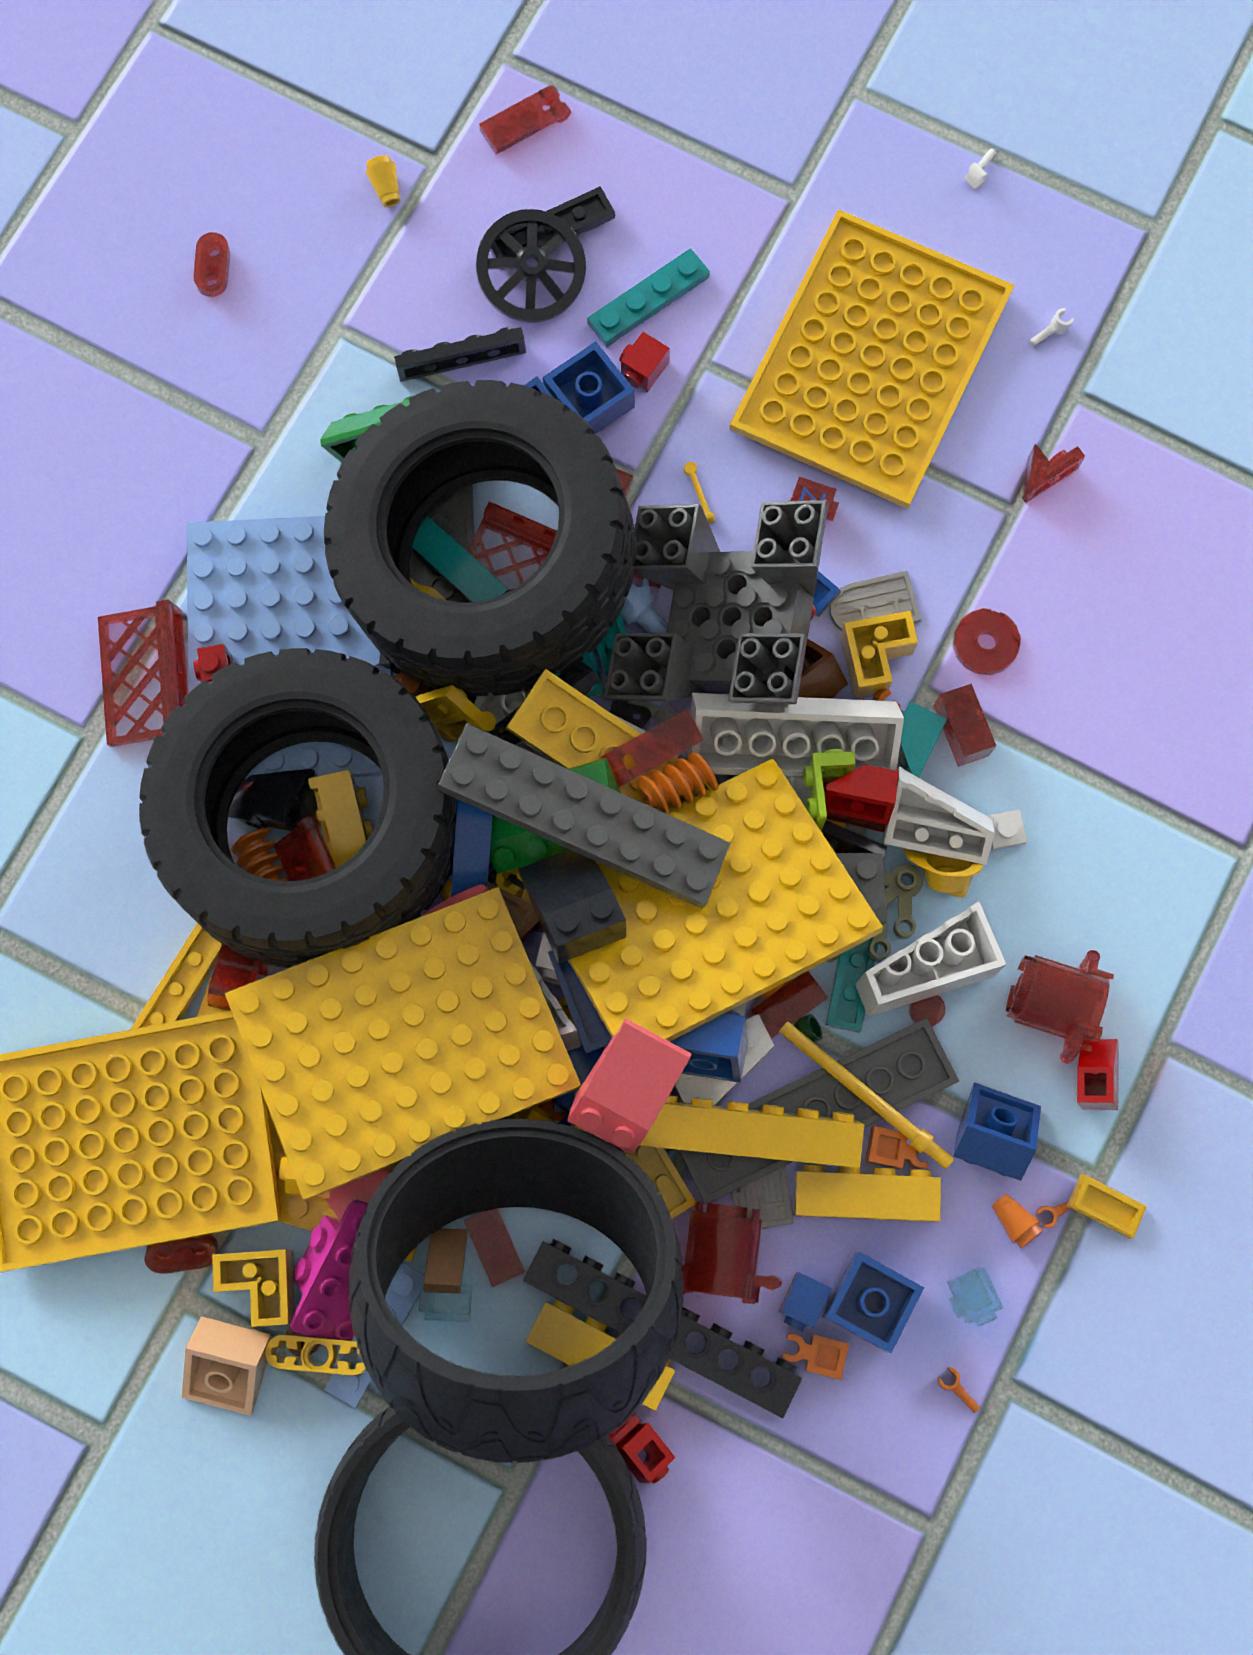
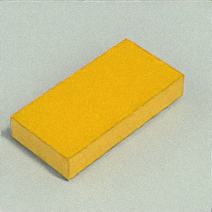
M1080 1174L1066 1206L1129 1239L1134 1238L1147 1208L1146 1205L1085 1174Z

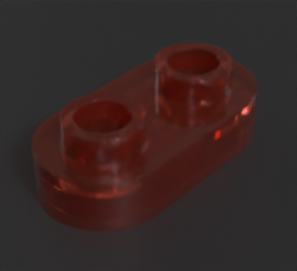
M209 232L202 235L196 243L193 279L198 291L202 295L207 297L219 296L228 286L230 247L223 235ZM212 251H219L215 256L210 255ZM210 280H217L215 284L207 285Z
M209 1234L146 1246L144 1262L151 1271L159 1274L206 1268L213 1264V1255L217 1254L218 1242L214 1236Z

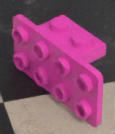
M357 1199L352 1200L348 1204L340 1222L334 1217L323 1215L319 1225L313 1229L310 1235V1243L303 1257L297 1261L292 1277L303 1294L290 1320V1327L294 1332L314 1338L352 1341L355 1336L350 1316L351 1311L349 1310V1272L356 1235L369 1203Z

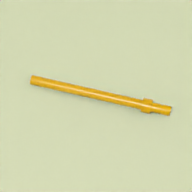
M787 1021L779 1032L906 1136L911 1141L910 1145L919 1153L924 1151L944 1169H947L953 1162L954 1157L933 1141L934 1136L924 1128L918 1129L790 1022Z

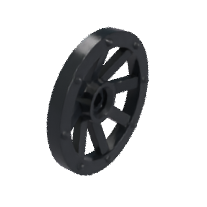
M522 209L502 216L488 228L478 247L476 274L482 293L497 311L517 321L537 323L559 316L574 303L584 283L586 258L580 239L565 221L543 210ZM527 223V247L524 248L506 230L515 225ZM537 224L549 227L558 233L541 248L537 247ZM497 238L517 255V257L488 258L490 249ZM563 242H566L571 251L573 262L547 259V256ZM530 258L535 259L538 265L531 268L527 266L526 260ZM515 269L516 272L496 291L490 280L488 270ZM546 270L574 274L572 283L565 294L548 275ZM522 280L526 281L525 309L517 307L504 299ZM537 281L543 284L555 299V303L544 308L535 309Z

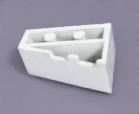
M898 766L899 778L896 803L889 824H884V844L986 865L995 834L992 819Z
M759 1014L746 1020L748 1047L742 1079L774 1047ZM681 1074L673 1088L680 1102L691 1103L692 1097L712 1099L713 1106H715L738 1083Z

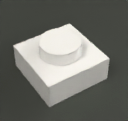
M1020 809L986 815L992 819L995 834L991 845L992 851L1021 846L1027 843Z

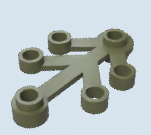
M901 864L896 866L891 873L884 872V886L887 887L885 889L886 923L882 925V933L872 937V942L868 946V954L875 961L884 960L891 951V946L886 940L887 906L896 898H898V920L893 925L895 936L900 939H908L916 930L915 921L911 918L912 897L916 896L922 889L923 878L919 870L912 865ZM901 876H908L912 884L904 885L901 882ZM899 923L908 924L910 932L903 933L899 929ZM876 944L882 945L885 953L883 955L876 954L873 946ZM841 954L837 955L836 957H834V958H832V959H830V960H828V961H826V962H833V961H835L836 959L839 958V956H840Z

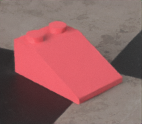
M625 1018L577 1091L567 1121L633 1155L652 1127L689 1061L691 1053Z

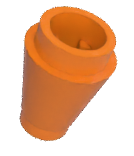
M1008 1193L991 1206L1012 1244L1016 1242L1021 1249L1043 1232L1038 1225L1040 1221L1016 1200L1011 1198Z

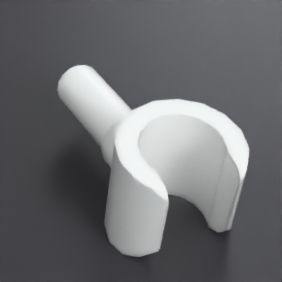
M992 148L989 149L981 161L975 162L970 166L969 173L965 177V180L974 189L979 188L988 178V174L984 169L996 154V151Z
M1059 309L1052 318L1050 325L1030 339L1031 345L1036 346L1054 333L1065 334L1073 323L1074 318L1069 322L1061 321L1060 318L1064 315L1066 309Z

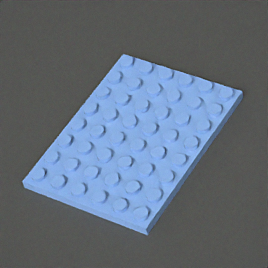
M325 516L186 523L188 693L201 683L196 679L193 661L198 659L197 648L224 644L232 654L233 663L236 662L239 666L244 664L245 658L271 651L274 655H278L279 650L307 648L311 653H314L315 649L345 654L347 659L352 656L378 667L379 673L383 671L392 676L391 669L380 665V652L351 616L333 585V579L330 576L325 556ZM308 742L284 748L260 762L245 779L250 775L312 769L315 771L310 778L344 770H350L353 777L380 776L382 771L368 757L347 746L329 742Z

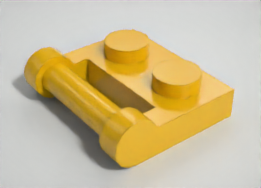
M453 685L415 696L428 713L439 735L446 741L459 740L466 724L485 732L495 728V716L489 711L481 712L468 700L465 692L455 688Z

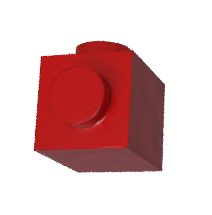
M642 331L634 344H628L620 355L619 361L621 362L622 375L633 388L640 387L648 392L669 364L670 348Z

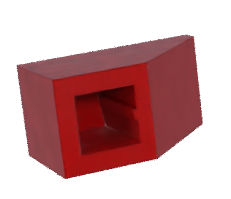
M1082 1039L1077 1066V1103L1082 1110H1118V1039Z

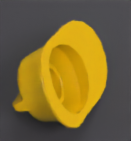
M904 848L906 857L924 869L926 883L932 890L955 897L964 898L968 893L973 875L978 874L983 869V864Z

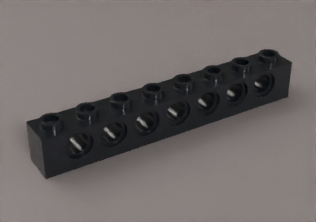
M553 1238L550 1245L543 1241L523 1281L623 1334L635 1319H627L622 1315L620 1311L621 1303L626 1298H636L641 1303L643 1309L648 1299L647 1294L644 1295L633 1289L636 1282L618 1272L614 1278L601 1272L604 1265L586 1255L582 1261L570 1256L572 1248ZM563 1264H571L577 1270L576 1281L568 1286L561 1284L557 1279V1270ZM594 1281H604L609 1287V1296L603 1302H595L589 1296V1286ZM683 1307L680 1325L669 1359L783 1419L802 1381V1377L795 1374L798 1367L779 1357L775 1363L762 1357L765 1350L747 1340H745L743 1346L731 1341L732 1332L715 1323L712 1324L710 1329L697 1323L700 1315ZM692 1332H700L705 1337L706 1345L699 1353H691L686 1349V1337ZM725 1349L734 1350L738 1356L737 1365L731 1370H723L718 1364V1356ZM758 1366H764L770 1372V1381L764 1387L754 1386L750 1379L751 1372Z

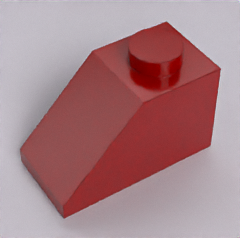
M863 765L828 783L824 792L826 812L888 825L896 803L899 771Z

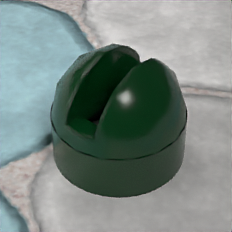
M812 1014L801 1017L793 1025L814 1043L822 1039L821 1027Z

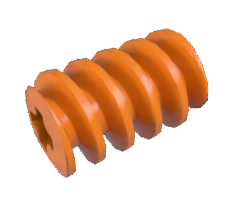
M696 752L687 755V760L679 758L675 761L674 766L671 764L665 765L662 772L654 770L651 772L650 778L647 776L640 777L637 783L641 802L655 809L659 808L661 812L666 814L669 813L668 802H671L677 809L682 807L680 800L682 795L691 803L694 801L693 790H696L703 797L706 795L705 784H708L713 791L718 789V783L713 770L707 761Z
M262 828L244 834L232 845V853L238 856L236 859L237 866L244 868L243 870L269 880L290 881L289 878H278V875L286 870L284 865H273L281 857L280 853L268 852V850L276 845L275 841H264L263 839L271 833L270 828Z

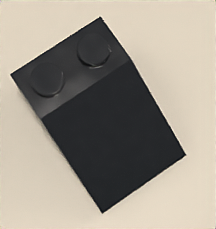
M568 849L518 869V873L558 964L626 938L625 916L612 888L594 860Z

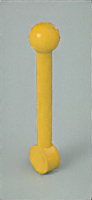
M688 462L684 466V473L690 476L708 523L712 524L715 521V514L709 510L696 476L697 465L694 462Z

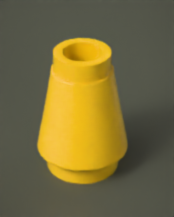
M380 155L368 160L365 174L382 202L383 207H392L400 203L396 163L391 161L388 155Z

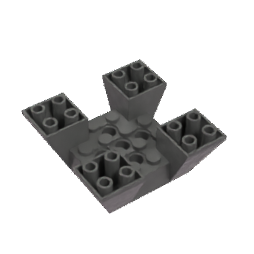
M826 500L761 502L754 550L720 552L700 504L638 506L634 528L637 548L636 562L632 565L635 568L634 573L673 590V597L666 633H615L604 699L668 702L691 697L692 693L729 694L728 701L731 703L797 704L829 503Z

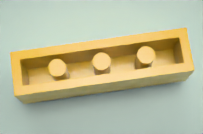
M803 1165V1171H796L794 1173L793 1216L919 1222L940 1221L941 1177H931V1170L913 1169L910 1170L909 1176L895 1175V1169L874 1168V1174H860V1168L839 1166L838 1173L824 1172V1166Z
M555 1299L553 1304L545 1302L525 1342L572 1366L599 1353L618 1338L604 1332L607 1325L590 1316H587L586 1320L583 1321L572 1315L575 1308ZM671 1359L668 1360L663 1373L642 1403L656 1411L675 1373V1369L669 1366Z

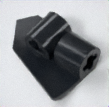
M312 769L250 775L239 786L232 801L228 817L237 819L257 829L273 827L291 832L299 831L306 822L307 811L305 806L295 798L302 786L315 771Z

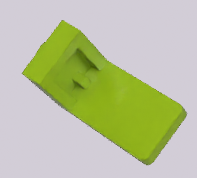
M829 749L823 753H812L808 766L803 767L804 787H809L810 798L807 799L806 809L820 830H822L827 819L823 779H838L853 771L856 765L854 752Z

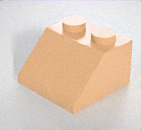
M201 1316L185 1348L182 1398L251 1416L267 1364L265 1350L270 1341L271 1334Z

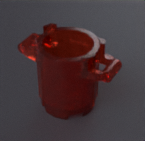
M1095 950L1087 952L1079 965V969L1037 955L1034 957L1024 955L1017 970L1024 972L1020 974L1016 986L1011 985L1005 1009L1008 1012L1006 1017L1014 1019L1016 1023L1065 1038L1063 1051L1060 1054V1059L1065 1064L1072 1063L1081 1050L1091 1052L1092 1046H1089L1092 1041L1098 1042L1102 1035L1103 1027L1099 1025L1108 999L1109 980H1113L1114 974L1097 969L1100 954Z
M695 1201L694 1210H691L685 1263L681 1266L684 1295L694 1291L742 1298V1303L755 1304L759 1301L760 1287H766L769 1290L779 1289L782 1285L780 1276L756 1274L762 1228L761 1210L752 1209L750 1218L747 1217L748 1208L707 1203V1209L704 1212V1202Z

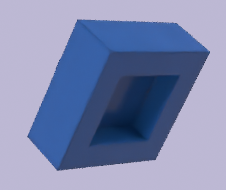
M819 571L813 601L817 617L841 593L840 589Z

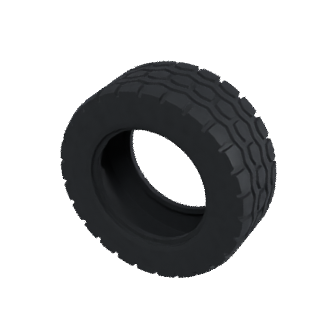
M476 380L474 386H471L469 381L454 382L442 385L441 392L437 393L432 388L410 397V404L407 406L399 403L380 417L381 424L379 426L372 424L355 442L357 450H350L337 472L339 480L333 481L327 501L326 510L328 513H325L324 521L326 563L337 594L351 616L373 645L390 663L395 664L396 668L418 682L424 681L425 685L435 689L453 685L455 688L465 692L467 696H488L490 692L494 696L522 692V687L525 686L531 689L545 669L552 674L558 672L564 674L584 659L582 655L585 652L590 654L600 644L608 633L607 627L614 625L625 604L624 597H627L635 571L632 565L636 562L637 548L636 536L633 532V518L616 467L605 444L595 434L593 428L580 415L570 410L568 406L545 393L540 395L539 391L515 383H510L507 387L505 382L496 380ZM495 480L511 481L537 489L559 507L558 529L550 552L535 573L512 591L490 600L458 603L432 597L412 585L409 560L415 535L429 512L452 493L480 482Z
M307 648L279 650L278 655H274L271 651L245 658L244 664L240 666L235 662L222 668L212 675L213 681L210 683L206 681L201 682L183 698L185 704L182 707L177 705L161 727L163 734L156 736L146 760V764L149 767L144 768L139 795V799L143 801L139 804L141 834L145 837L143 843L153 869L157 870V877L163 887L218 942L227 945L232 951L249 959H260L262 963L275 967L291 968L292 965H299L337 949L355 946L370 939L373 935L421 917L420 913L423 909L428 910L443 889L442 881L448 879L453 868L457 799L436 790L449 762L448 755L434 723L431 722L422 704L414 695L409 694L407 688L397 679L386 672L381 671L379 673L378 667L352 656L347 659L346 655L321 649H315L314 653H311ZM329 742L347 746L360 752L381 769L384 794L377 824L361 849L338 868L307 880L275 881L255 876L235 864L230 852L227 834L230 807L239 786L246 776L270 755L301 743Z

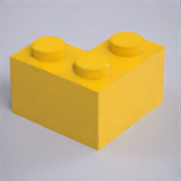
M911 610L844 623L840 638L854 699L872 696L877 690L883 688L889 689L892 677L887 659L913 655L918 639Z
M283 1249L213 1255V1292L250 1290L251 1327L290 1324V1320L295 1312L294 1280L292 1279L293 1250Z

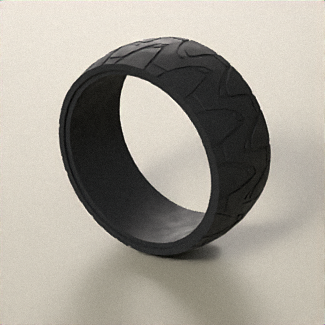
M504 1119L482 1122L479 1125L477 1123L459 1128L455 1132L451 1131L441 1135L412 1152L410 1157L407 1156L388 1174L371 1198L356 1235L349 1272V1310L351 1311L350 1316L353 1331L356 1335L357 1347L366 1370L386 1402L392 1409H395V1413L408 1426L432 1442L435 1441L438 1446L455 1453L460 1452L464 1456L499 1463H512V1461L526 1463L562 1457L592 1445L593 1441L597 1440L598 1442L633 1415L656 1384L671 1356L681 1321L684 1300L683 1272L681 1267L683 1260L680 1243L669 1210L661 1194H658V1189L639 1165L631 1158H627L624 1152L610 1143L607 1144L605 1140L583 1130L542 1120ZM528 1207L565 1214L590 1225L608 1237L628 1257L638 1272L648 1299L629 1328L612 1344L594 1356L560 1370L542 1374L516 1376L483 1373L464 1368L429 1351L402 1327L390 1310L385 1297L391 1281L403 1261L424 1239L438 1229L462 1217L481 1211L497 1208Z
M390 1406L379 1413L348 1447L325 1491L318 1515L314 1544L315 1581L327 1625L344 1655H410L394 1642L373 1615L359 1582L354 1553V1529L357 1509L368 1478L389 1446L410 1428L395 1413V1409H392ZM607 1435L597 1442L595 1440L592 1445L577 1452L585 1459L596 1475L611 1509L617 1542L615 1569L607 1594L595 1617L584 1632L559 1655H611L629 1626V1621L632 1619L637 1607L643 1585L647 1538L645 1535L646 1527L641 1499L626 1461L612 1439Z

